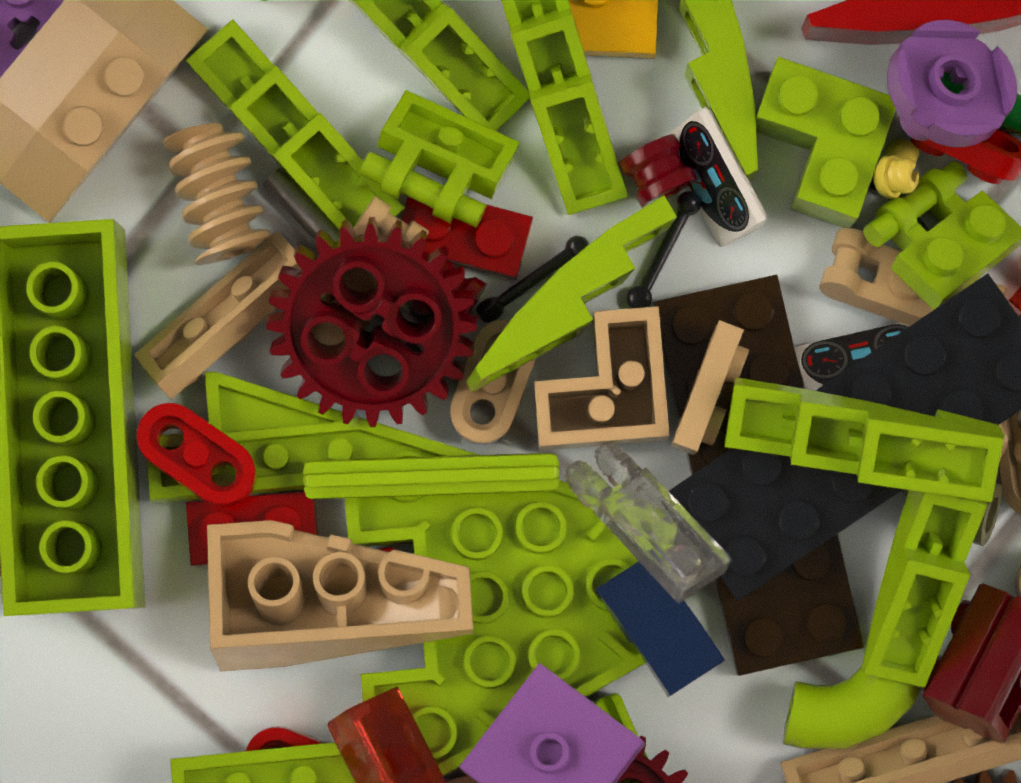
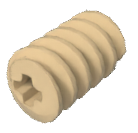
M220 123L188 127L167 136L162 141L167 151L179 153L168 164L171 173L186 177L175 187L176 195L179 199L194 201L182 211L183 220L185 223L201 225L188 236L189 243L195 248L209 249L197 257L195 260L196 265L221 262L249 253L256 249L257 245L271 237L270 230L250 229L249 222L264 213L263 206L243 203L242 198L258 188L257 182L237 180L236 173L249 166L251 160L249 157L230 155L229 150L244 141V135L242 132H224Z

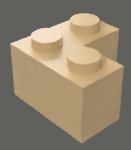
M659 306L594 311L592 324L597 376L534 381L539 451L666 441L670 436Z

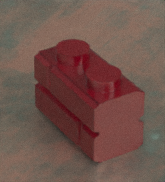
M982 583L979 584L971 601L963 600L958 605L951 622V633L953 636L943 656L938 655L927 684L923 688L924 693L922 697L934 714L942 720L964 729H971L979 735L1002 744V742L1005 743L1021 711V597H1014L1006 591Z

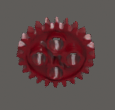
M369 217L365 233L361 235H356L349 221L344 220L340 227V240L336 242L324 230L317 231L315 242L318 252L315 254L310 249L299 245L295 250L294 258L301 270L283 265L278 278L289 289H272L268 303L284 311L269 315L266 322V329L284 333V335L272 341L270 354L276 356L290 355V358L282 366L280 376L282 379L301 375L303 379L298 388L297 397L303 399L317 391L321 394L318 413L322 415L334 403L342 405L344 424L350 423L357 409L365 410L370 427H376L381 410H388L397 425L402 424L404 405L409 403L422 416L425 415L428 408L427 392L442 400L448 398L449 387L443 376L462 380L464 377L465 367L454 356L470 357L474 354L475 343L469 338L460 335L476 331L478 323L477 316L460 312L472 306L475 299L474 291H455V288L464 280V268L455 267L444 271L442 267L448 258L449 249L443 246L431 254L425 252L427 232L424 230L420 231L410 242L403 240L402 221L396 220L388 235L379 234L375 217ZM352 268H363L369 270L375 276L378 284L367 292H358L346 285L343 274ZM330 293L336 297L341 305L333 302L326 303L322 300L321 295ZM420 300L426 302L432 308L434 315L430 320L423 323H413L401 315L399 308L407 301ZM374 313L384 318L383 325H376L371 332L361 328L362 320L368 321ZM329 322L342 329L345 339L336 345H325L315 339L311 329L319 323ZM404 341L419 343L423 346V350L421 352H414L408 348ZM378 354H387L397 359L402 369L392 376H381L372 371L367 362Z

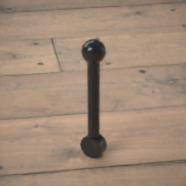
M685 191L677 198V218L670 225L640 285L635 286L628 292L627 303L630 308H643L651 305L652 294L650 291L689 216H693L701 208V199L695 192Z
M575 235L570 237L566 242L565 249L498 297H489L483 300L476 308V312L481 320L489 323L499 318L505 306L565 265L589 245L588 240L582 236Z

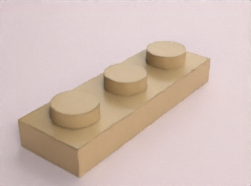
M278 230L134 354L157 386L171 400L186 386L196 382L203 375L204 371L232 346L248 337L253 328L276 309V307L268 303L272 289H289L278 278L282 266H290L301 270L294 258L295 249Z

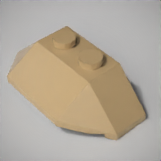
M64 0L0 78V184L48 223H51L207 34L209 29L174 0Z

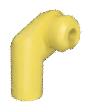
M902 138L895 139L890 143L885 155L877 162L873 180L878 194L883 198H898L901 193H911L918 185L919 172L912 170L915 169L920 153L919 149L911 141Z

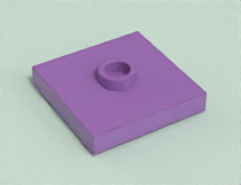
M539 663L459 768L477 783H617L645 746V743L641 738Z

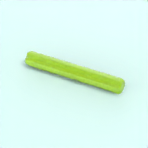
M554 453L316 460L306 462L303 470L304 492L309 499L555 491L558 489L560 482L559 460Z

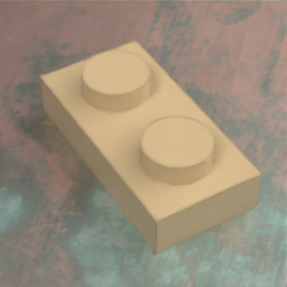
M720 320L715 326L671 441V447L694 455L698 452L701 442L713 446L726 413V409L715 406L724 382L734 385L735 377L739 378L749 349L738 345L744 329Z

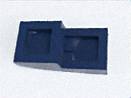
M650 554L595 589L629 644L633 643L667 697L675 694L725 661L690 607Z

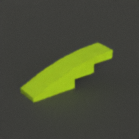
M349 0L462 116L497 131L530 99L529 91L450 6L444 4L441 0Z
M501 0L514 47L528 86L530 100L567 214L572 215L627 198L626 186L569 0Z
M680 0L678 10L702 56L688 62L685 77L701 108L707 107L708 110L711 109L750 182L758 171L755 101L744 39L732 0Z
M234 19L229 21L185 61L339 231L344 220H348L354 228L374 196L390 205L389 213L395 217L405 209L398 199L380 191L381 184L360 175L364 161L327 119L316 111L277 65L274 66Z
M665 195L608 229L557 270L513 316L466 381L472 393L576 338L585 331L593 321L585 304L623 284L635 269L627 253L664 234L677 218Z
M735 377L725 447L789 456L791 465L857 474L858 483L992 502L1004 437L1002 434L939 417L870 401Z
M937 409L935 417L1002 434L1005 437L997 424ZM908 491L875 605L862 662L864 674L925 688L971 575L965 565V560L988 506L986 501Z

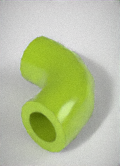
M862 666L849 679L834 685H812L795 681L786 716L783 744L802 749H847L885 734L916 703L922 687L864 674Z

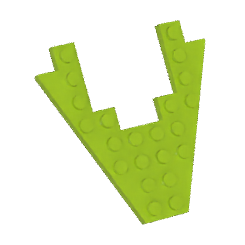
M215 371L205 372L209 423L242 445L254 461L257 479L251 494L304 489L303 470L305 463L308 461L478 455L377 423L376 427H370L367 419L355 415L349 424H344L342 411L330 408L322 415L318 413L319 404L299 399L298 397ZM183 433L162 435L160 444L167 450L176 449L182 444L184 435ZM147 461L150 501L153 504L200 499ZM229 465L219 466L214 471L212 480L218 486H228L234 482L236 470ZM561 480L558 489L545 492L345 498L348 539L352 540V544L370 547L413 542L415 555L469 567L474 634L423 642L425 668L360 674L366 739L173 758L170 759L172 783H432L459 768L539 663L585 697L646 664L633 643L629 644L595 589L649 554L677 589L669 514Z

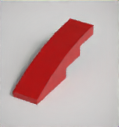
M846 0L807 14L801 30L805 40L864 45L901 44L920 26L936 20L963 22L979 30L980 34H985L1021 25V0Z

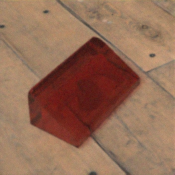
M398 686L345 710L328 722V729L355 783H447Z

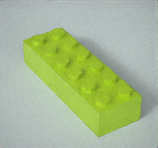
M114 219L0 226V557L3 616L146 608L125 229Z

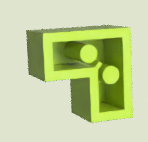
M777 57L756 113V132L810 150L790 210L842 228H851L860 215L896 108L888 94Z

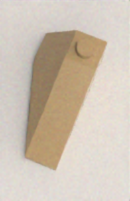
M273 520L207 525L210 650L220 672L287 667L474 634L469 567L399 550L386 552L352 544L351 539L330 534L329 538L294 530L293 525Z

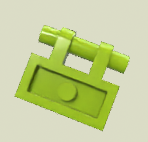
M406 90L383 126L377 147L394 154V159L390 161L370 151L361 167L360 175L381 184L380 191L396 199H399L403 194L433 208L432 215L448 223H451L455 218L477 228L487 205L465 194L470 189L492 200L516 156L520 142ZM418 165L448 180L445 185H442L414 172L415 167Z
M951 161L940 170L933 168L919 177L918 185L914 191L902 199L899 197L890 199L879 207L876 211V218L867 224L863 230L865 238L871 245L881 247L891 239L903 250L895 258L891 269L933 310L970 286L1021 245V226L983 190L966 203L956 194L955 190L965 183L968 178L965 168L956 161ZM930 210L941 222L927 232L918 223L917 218Z

